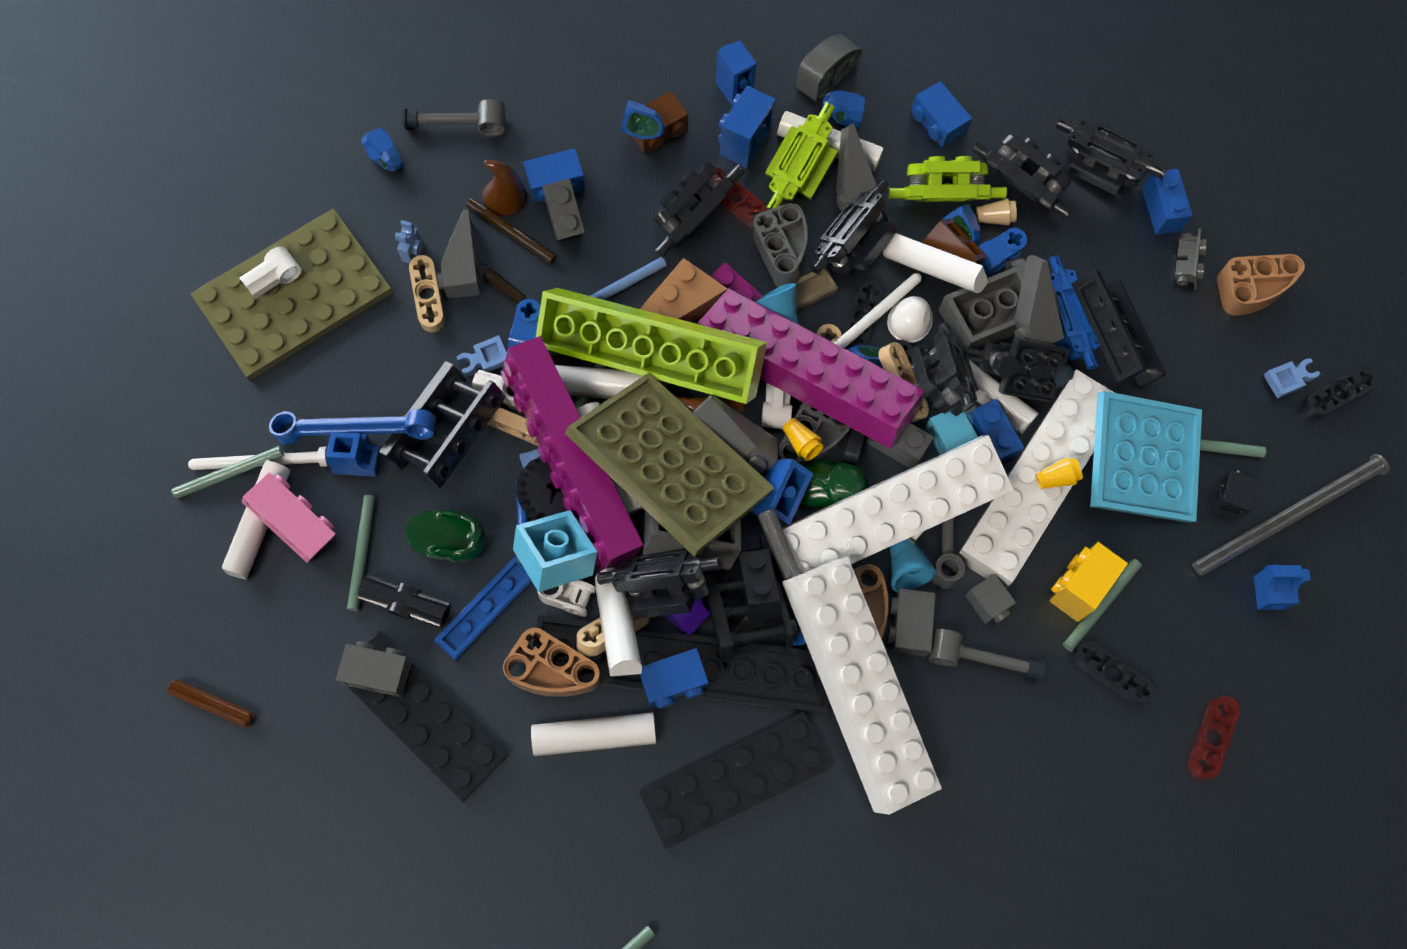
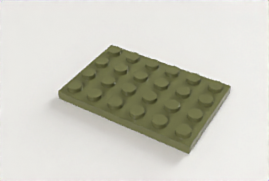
M333 208L190 294L242 372L251 381L393 292ZM279 246L285 247L301 267V274L291 283H279L255 299L240 277L263 263L266 254L270 250Z
M649 372L569 425L565 432L581 450L694 557L765 500L774 490V487Z

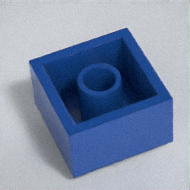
M748 85L742 94L738 93L733 100L732 110L729 114L725 113L719 123V128L721 129V134L718 138V143H720L719 155L748 168L772 129L776 99Z

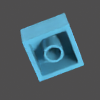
M571 510L516 525L513 551L538 592L593 575L597 550Z

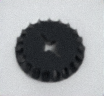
M540 456L531 460L522 469L516 487L518 502L522 510L532 520L566 511L563 504V498L565 497L562 492H557L552 504L550 503L552 495L551 490L547 486L553 485L550 476L552 470L548 462L544 463Z

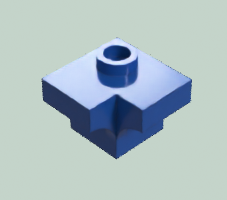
M331 432L326 459L333 474L376 477L381 454L379 446L368 444V434Z
M1268 565L1263 567L1264 570L1253 576L1258 610H1287L1299 604L1298 589L1301 585L1311 580L1309 569H1301V565Z

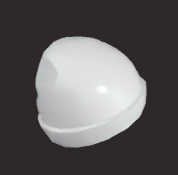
M911 296L898 301L888 315V330L897 340H905L908 343L920 341L929 333L932 327L933 316L931 308L927 301L917 296Z

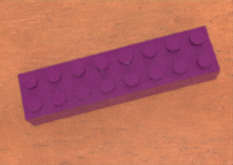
M729 288L698 322L699 325L767 342L760 375L761 380L890 449L919 410L924 391L919 387Z
M541 336L509 347L506 359L504 360L503 371H501L503 381L507 387L511 386L515 394L513 396L515 406L519 412L523 411L527 419L526 428L529 435L537 439L540 458L544 463L548 462L552 470L550 473L551 480L555 488H560L565 497L563 498V504L566 511L571 510L597 550L594 567L598 566L599 570L602 571L607 568H615L621 562L632 560L642 548L643 543L610 476L565 434L567 427L581 417Z

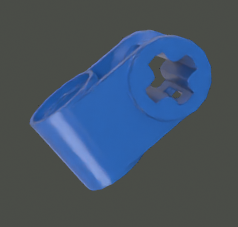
M1008 229L992 240H988L978 246L988 256L981 264L987 276L995 274L1009 260L1020 256L1022 249L1027 243V236L1021 229Z
M524 299L517 305L513 327L509 334L508 348L536 338L540 304L536 300Z

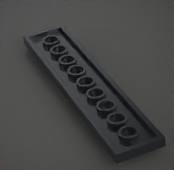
M538 615L536 628L542 629L578 652L577 633L591 622ZM643 628L635 632L642 666L697 648L709 684L708 688L703 689L704 694L695 698L823 715L829 714L830 701L809 650L748 642L738 644V648L733 649L734 660L721 662L716 638ZM540 638L533 642L532 650L534 647L539 649L542 646ZM606 651L594 657H587L599 668L601 674L599 685L645 691L639 674L610 676ZM559 653L554 657L553 664L557 667H562L568 663L569 656ZM584 669L579 673L578 680L583 683L591 682L594 679L595 672L590 669Z

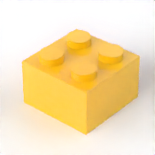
M1099 542L1090 549L1085 546L1066 567L1068 570L1063 577L1060 576L1050 589L1054 594L1049 601L1079 622L1096 610L1128 563Z

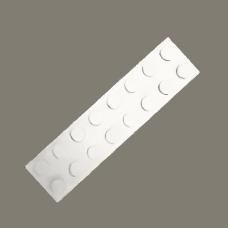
M1078 370L1074 372L1073 379L1069 380L1067 385L1063 387L1007 475L1014 490L991 500L957 555L963 560L965 566L986 579L996 574L1005 588L1013 583L1073 486L1041 490L1036 481L1035 473L1041 472V470L1065 457L1068 459L1075 457L1082 471L1094 452L1097 395L1099 392L1107 391L1114 393L1113 391Z
M984 435L801 518L790 525L782 527V530L802 574L848 556L850 563L853 564L1014 489L989 435Z
M848 556L833 560L782 581L873 811L890 815L942 789Z

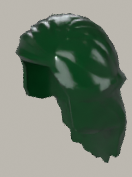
M826 460L802 464L803 467L813 473V476L803 495L801 504L823 509L869 488V482L864 471L856 465Z
M436 510L422 511L419 515H412L411 521L406 523L404 530L406 542L410 543L412 550L431 559L449 560L453 563L469 562L475 559L483 550L486 540L484 528L476 518L453 510L442 512Z

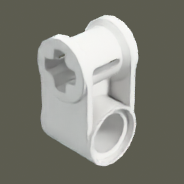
M576 580L558 586L559 590L554 595H546L543 591L538 592L539 598L543 603L563 609L577 616L586 617L588 614L586 607L591 594L595 593L596 589L589 583Z

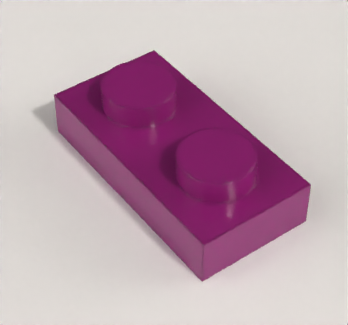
M726 262L710 275V277L727 289L729 288L754 302L763 297Z

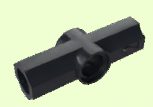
M367 574L362 579L358 588L357 598L359 600L385 608L387 612L406 620L413 618L442 629L450 615L452 606L450 603L423 594L421 590L405 583L398 582V584H394Z

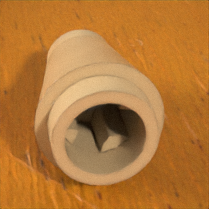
M1004 199L977 207V222L1010 225V223L1016 222V202Z

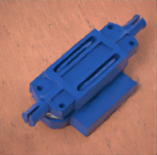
M1060 255L1052 256L1048 259L1053 271L1050 276L1053 289L1058 298L1057 308L1064 335L1063 339L1052 344L1069 348L1070 351L1067 357L1069 360L1074 361L1084 358L1087 370L1094 369L1099 366L1094 351L1100 347V344L1071 283L1078 280L1074 270L1064 269Z

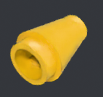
M792 418L784 424L782 429L798 457H803L806 461H809L822 451L823 444L821 443V438L796 418Z
M1065 457L1041 470V472L1035 473L1036 481L1041 490L1076 485L1077 481L1083 479L1080 465L1075 457L1071 459Z

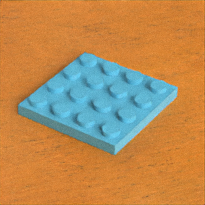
M1107 391L1099 392L1097 395L1090 507L1187 523L1196 522L1202 410Z

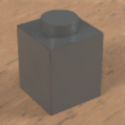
M996 574L973 587L965 595L985 624L993 619L996 623H999L1012 614L1009 609L1016 603Z

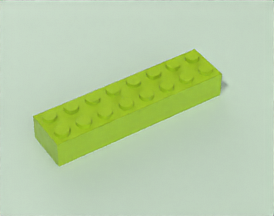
M560 288L543 291L536 337L541 336L549 351L641 376L649 372L656 380L744 404L756 398L767 342Z

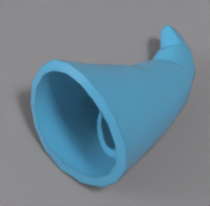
M796 283L782 285L756 301L757 304L799 325L796 313Z
M911 537L890 546L892 565L891 587L895 592H898L900 588L916 590L929 583L935 577L936 569Z

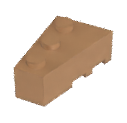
M683 258L640 309L693 322L696 319L700 320L728 289Z

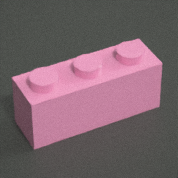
M269 472L243 496L242 503L308 563L335 536V533L332 531L334 526L325 517L320 516L318 518L310 510L312 505L301 495L296 497L288 490L290 485L280 475L274 477Z

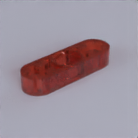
M716 168V171L710 178L716 173L718 176L714 180L718 177L721 179L725 175L727 176L728 173L721 168ZM736 181L733 188L720 203L747 226L753 228V220L756 215L751 217L750 212L756 213L759 211L761 213L767 211L766 205ZM731 193H739L743 199L738 203H733L728 199V196Z
M1229 696L1213 699L1208 704L1188 761L1190 773L1199 780L1215 778L1220 773L1240 714L1238 703ZM1225 704V710L1229 712V715L1223 716L1220 724L1212 723V721L1220 720L1222 711L1217 708ZM1210 729L1216 730L1221 736V743L1217 747L1211 745L1207 740V733ZM1208 752L1216 753V755L1208 756L1206 765L1210 767V770L1202 772L1203 767L1198 762L1205 760Z

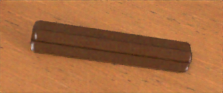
M174 679L167 689L169 695L244 728H248L251 725L255 716L249 710L177 679Z

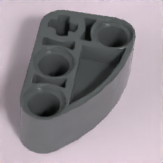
M842 34L827 38L816 46L801 62L797 74L796 88L815 102H820L860 59L863 49Z
M789 203L761 212L753 220L754 243L777 287L789 283L797 284L806 263L808 239L806 219L798 205Z
M803 402L795 418L821 438L823 449L816 457L806 461L803 457H798L788 437L785 435L778 450V459H786L783 454L785 452H793L797 456L795 461L800 465L824 460L840 447L849 435L851 428L847 425L837 424L834 418L819 410L817 412L811 410L813 407Z

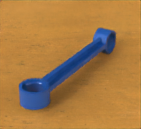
M422 409L410 410L407 416L297 419L293 413L284 411L276 414L271 419L269 430L281 444L285 445L296 442L301 436L331 435V432L360 434L406 433L416 439H429L434 434L437 419L433 413ZM293 423L289 430L280 433L285 425Z

